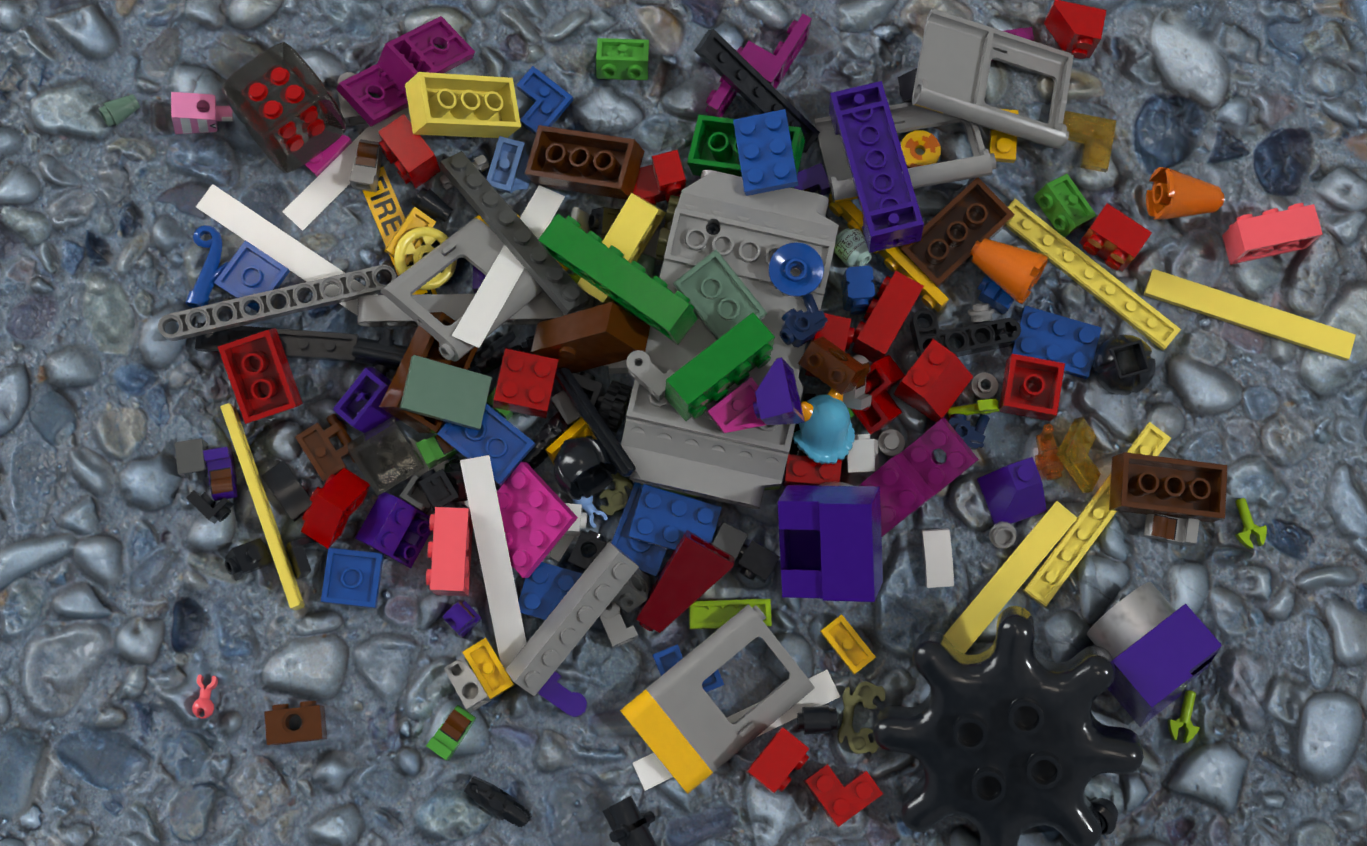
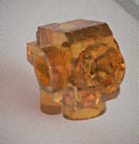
M1051 424L1044 425L1042 433L1036 435L1039 452L1038 455H1035V463L1038 471H1042L1047 481L1062 478L1063 466L1066 465L1063 450H1059V447L1056 446L1053 436L1054 427Z

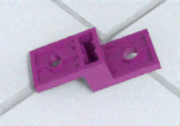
M802 14L798 21L794 19L788 28L787 34L789 35L786 41L779 42L774 54L751 41H748L744 48L740 46L737 52L777 89L808 39L812 18ZM722 77L719 81L721 85L718 90L713 89L706 100L708 104L705 110L707 116L723 117L738 93Z
M440 16L385 43L377 64L339 82L336 90L372 127L408 107L405 84L418 72L446 73L472 59L475 51ZM434 45H441L444 49H439ZM369 93L377 94L380 98H374Z
M945 417L939 420L904 451L888 460L859 485L880 486L882 537L979 460ZM936 449H942L946 453L947 458L944 463H940L934 458V451Z

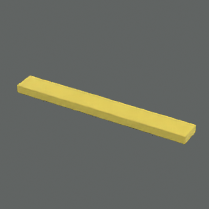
M1014 199L1008 208L1015 215L1005 227L1038 253L1046 255L1048 261L1162 351L1167 348L1181 329L1018 200Z
M1156 269L1150 271L1143 294L1344 361L1349 360L1356 334Z
M227 403L220 407L290 609L295 611L302 609L305 604L237 409L232 404Z
M1149 422L1127 452L1158 456L1171 437ZM1111 473L1023 590L1024 593L1044 608L1049 604L1117 512L1109 510Z
M1058 501L1054 502L943 635L960 653L965 654L1077 520V517Z

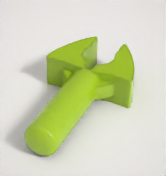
M977 400V403L950 407L947 415L950 418L951 414L967 416L979 413L984 415L999 411L998 400Z
M1237 499L1235 503L1243 524V530L1241 533L1235 534L1236 538L1246 548L1253 549L1254 547L1250 540V534L1252 533L1256 535L1259 547L1263 546L1267 534L1266 525L1262 527L1255 525L1246 499Z
M1185 691L1180 717L1175 721L1169 719L1167 722L1172 740H1177L1178 729L1182 726L1186 730L1183 743H1188L1192 740L1200 727L1193 726L1191 722L1196 697L1194 691Z

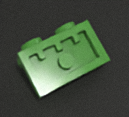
M597 38L596 77L598 79L648 80L649 40Z
M1068 174L1047 183L1034 195L1035 201L1056 231L1063 237H1067L1075 229L1092 221L1097 216Z

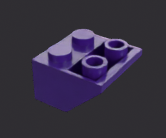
M366 367L332 409L352 427L380 443L383 442L399 422V419L379 407L391 381L375 367Z
M381 491L355 539L411 569L431 533L429 529L430 516L400 498Z

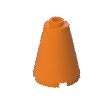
M1159 167L1153 172L1149 182H1154L1152 190H1147L1146 193L1147 211L1149 216L1155 217V220L1214 213L1224 203V193L1219 186L1167 167Z
M986 238L982 242L977 240L970 252V255L973 256L972 262L1020 304H1023L1031 294L1029 290L1032 289L1034 284H1037L1048 262V257L1044 254Z

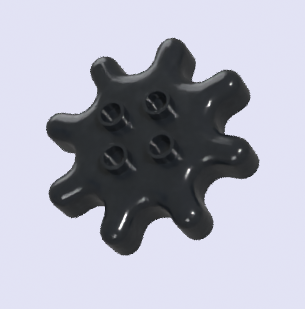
M1019 606L1008 607L1000 613L997 620L994 643L988 650L980 654L967 655L960 653L940 633L931 631L921 634L915 640L912 659L914 666L930 686L928 697L923 703L914 707L887 706L881 709L876 715L873 728L874 740L878 746L887 751L913 755L919 760L924 771L923 777L904 794L901 817L905 826L915 832H925L947 817L959 816L976 825L980 832V846H1018L1020 835L1025 830L1034 826L1047 825L1057 829L1073 846H1095L1101 838L1102 829L1099 813L1084 794L1088 782L1101 773H1133L1142 765L1144 758L1140 739L1135 732L1124 727L1101 724L1094 718L1091 712L1093 701L1109 688L1115 680L1116 671L1111 654L1102 647L1089 646L1066 662L1055 663L1044 659L1034 648L1035 630L1033 617L1029 611Z

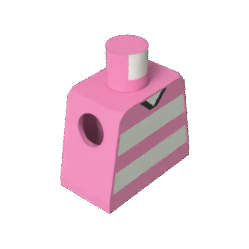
M171 92V117L175 134L217 132V121H233L232 106H217L216 97L213 94Z

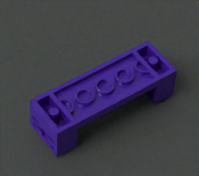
M882 81L830 93L829 114L835 135L840 134L864 216L862 230L869 253L921 241L924 223Z

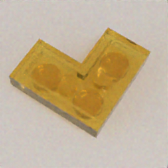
M1065 111L1063 124L1067 126V131H1069L1068 140L1084 143L1080 168L1106 173L1109 167L1116 120Z
M1084 417L1074 419L1056 455L1084 494L1093 491L1101 473L1088 456L1096 435Z

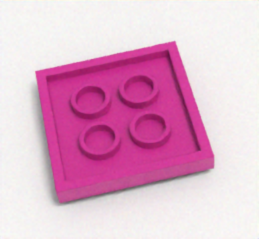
M520 462L499 488L497 496L511 565L522 578H529L578 517L527 462Z

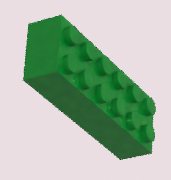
M557 213L538 239L548 254L679 345L698 319L693 311L694 306L689 303L690 299L679 291H676L674 294L667 288L668 284L655 275L651 278L645 273L646 269L633 260L629 263L620 250L612 245L608 248L602 243L603 240L594 232L589 230L586 233L580 228L581 224L568 215L565 219Z

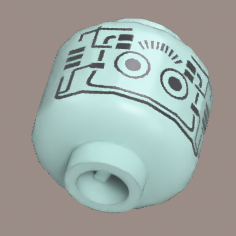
M847 228L836 236L834 252L847 267L865 266L871 260L872 256L868 251L865 237L861 230Z

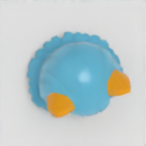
M832 388L828 394L817 395L807 402H801L805 422L799 424L800 430L794 432L793 436L797 447L803 450L814 462L821 464H835L837 459L843 460L849 454V450L852 449V443L855 440V431L852 428L853 424L850 420L848 408L843 401V395Z

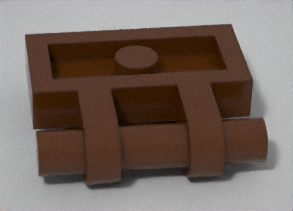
M335 413L326 418L330 425L326 430H323L317 422L295 436L324 483L331 474L336 475L343 468L347 469L342 460L345 457L350 456L354 463H358L363 459L359 451L360 446L356 441H352L346 431L347 426L344 421H340ZM334 436H337L343 445L337 451L329 440Z

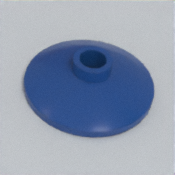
M796 242L783 245L775 251L769 263L771 282L776 289L788 296L800 297L810 294L819 286L824 274V265L820 255L814 248L804 243ZM793 268H797L801 274L793 276L790 271Z

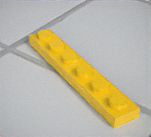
M830 194L828 202L830 210L836 216H842L848 222V228L859 229L863 233V213L850 200L834 203ZM897 247L873 252L875 254L879 253L885 259V265L892 272L898 271L924 286L920 293L922 296L921 300L929 309L932 310L934 308L939 312L947 304L949 298Z

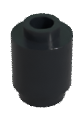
M829 705L802 707V713H797L798 730L803 729L804 735L831 733V730H837L836 708H829Z

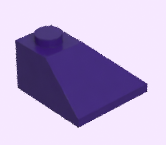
M782 357L777 358L755 392L757 400L753 402L757 419L761 418L766 425L804 423L805 420L794 370Z
M1033 457L1012 463L977 478L994 525L999 522L1013 524L1047 511L1043 483Z

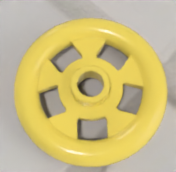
M418 227L405 233L399 240L394 254L395 266L399 275L411 267L406 266L405 255L412 254L413 263L415 264L422 259L424 253L428 254L435 249L431 246L435 241L441 244L449 237L432 227ZM422 237L425 245L415 249L412 242ZM457 260L420 289L432 290L447 283L455 272Z

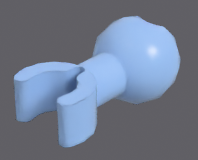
M582 494L580 500L572 499L573 504H582V508L589 516L588 523L591 528H596V524L593 521V513L601 516L603 521L608 519L607 515L603 511H598L592 503L593 496L586 498Z

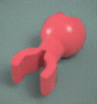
M201 674L197 677V684L201 688L200 695L192 706V712L197 718L206 719L214 711V704L210 697L211 691L218 684L216 676H212V681L207 687L203 684L204 677ZM204 711L205 715L200 717V714Z

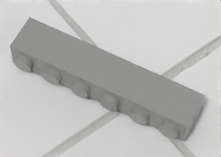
M611 542L606 544L505 669L514 683L535 697L639 568L628 555Z

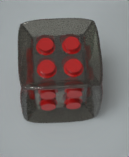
M285 42L276 44L256 56L233 73L222 85L223 95L237 118L245 124L249 134L267 157L284 173L292 172L315 158L336 142L346 131L345 119L334 98L327 92L322 81L305 60Z

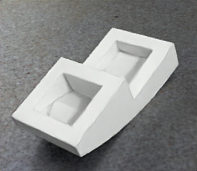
M949 528L922 530V552L925 563L926 587L954 586Z

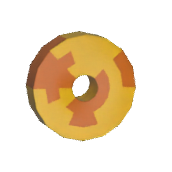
M915 130L908 133L900 144L907 168L935 164L941 155V146L938 139L932 133L924 130ZM920 148L924 151V154L919 155L915 150Z

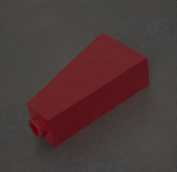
M686 530L650 590L648 600L638 610L636 620L639 621V624L648 631L655 630L661 633L731 570L734 565V557Z

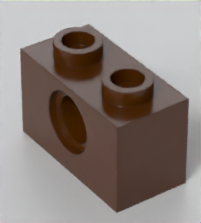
M824 337L811 341L798 362L800 366L841 395L855 388L867 368Z
M316 701L300 702V707L289 708V704L272 705V711H264L267 745L273 746L327 739L325 706L317 705ZM294 715H299L302 719V725L298 730L294 731L290 727V719Z

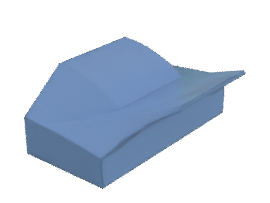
M499 136L486 179L495 190L511 194L515 190L528 189L530 179L524 173L529 155L526 152L525 143Z

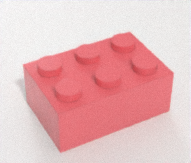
M1297 203L1289 206L1288 210L1278 211V208L1264 211L1262 215L1253 217L1252 214L1242 215L1236 218L1237 221L1229 225V229L1222 235L1229 263L1233 265L1306 249L1323 233L1314 204L1304 206V203Z
M435 507V514H430L429 529L433 531V541L428 542V558H431L432 565L431 569L426 571V585H429L430 590L436 595L469 596L473 536L469 508Z

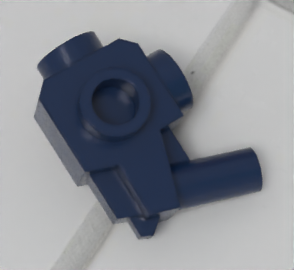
M807 294L802 297L807 309L806 312L802 310L797 312L793 308L783 315L782 320L784 323L780 331V337L785 344H792L794 347L799 348L813 339L816 333L825 327L828 319L825 317L823 310L819 311L813 294Z
M951 414L950 419L947 421L970 449L976 450L984 446L983 442L986 436L983 434L990 420L987 415L980 414L976 425L970 426L971 421H967L966 415Z

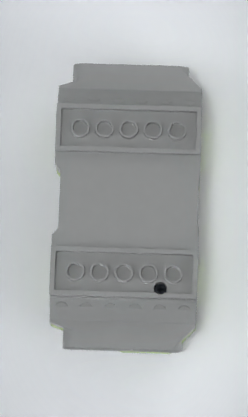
M703 170L699 180L681 191L671 225L660 278L668 284L667 288L675 294L678 290L673 285V282L717 249L765 309L767 315L761 319V322L775 336L770 361L760 369L756 366L749 372L750 376L747 379L752 377L759 386L774 361L782 357L794 370L801 401L803 386L798 378L801 368L798 362L804 354L806 343L799 348L794 347L792 344L787 345L781 339L780 331L784 323L782 317L785 313L793 308L797 312L799 310L806 312L807 309L802 299L803 296H788L776 289L769 277V263L775 251L783 245L797 242L814 248L823 261L824 274L819 286L810 294H813L819 311L821 310L839 226L825 217L829 199L820 194L794 188L746 196L742 177L712 170ZM793 268L790 271L793 276L801 274L797 268ZM695 311L694 313L698 319L679 345L650 326L645 352L649 355L651 363L664 374L669 369L675 373L717 340ZM635 380L626 414L621 446L636 467L635 472L629 478L632 481L686 496L703 497L747 508L760 509L764 491L780 489L795 424L764 425L723 434L706 411L696 419L691 417L685 421L665 397L658 401ZM733 384L727 389L729 391L727 395L740 385ZM715 400L710 402L706 406L707 410H709L718 402H715Z

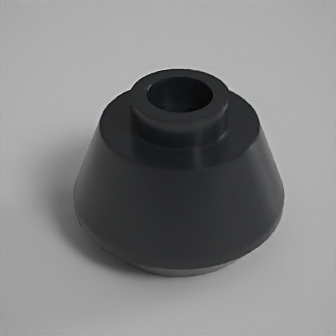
M1105 798L1090 801L1099 813L1102 835L1111 834L1116 828L1118 819L1116 806Z

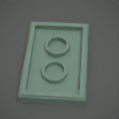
M717 249L673 282L676 289L690 299L689 303L694 306V311L717 340L754 312L760 320L767 315L765 309Z
M413 355L399 409L474 430H480L492 377Z

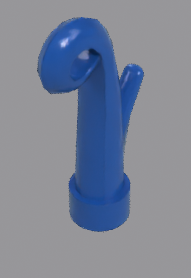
M209 225L200 226L193 234V240L198 246L210 248L194 288L192 291H189L185 303L191 308L208 305L209 296L215 286L214 282L229 263L226 262L218 268L222 253V238L220 233ZM208 234L212 237L210 240L203 241L201 239L202 235Z

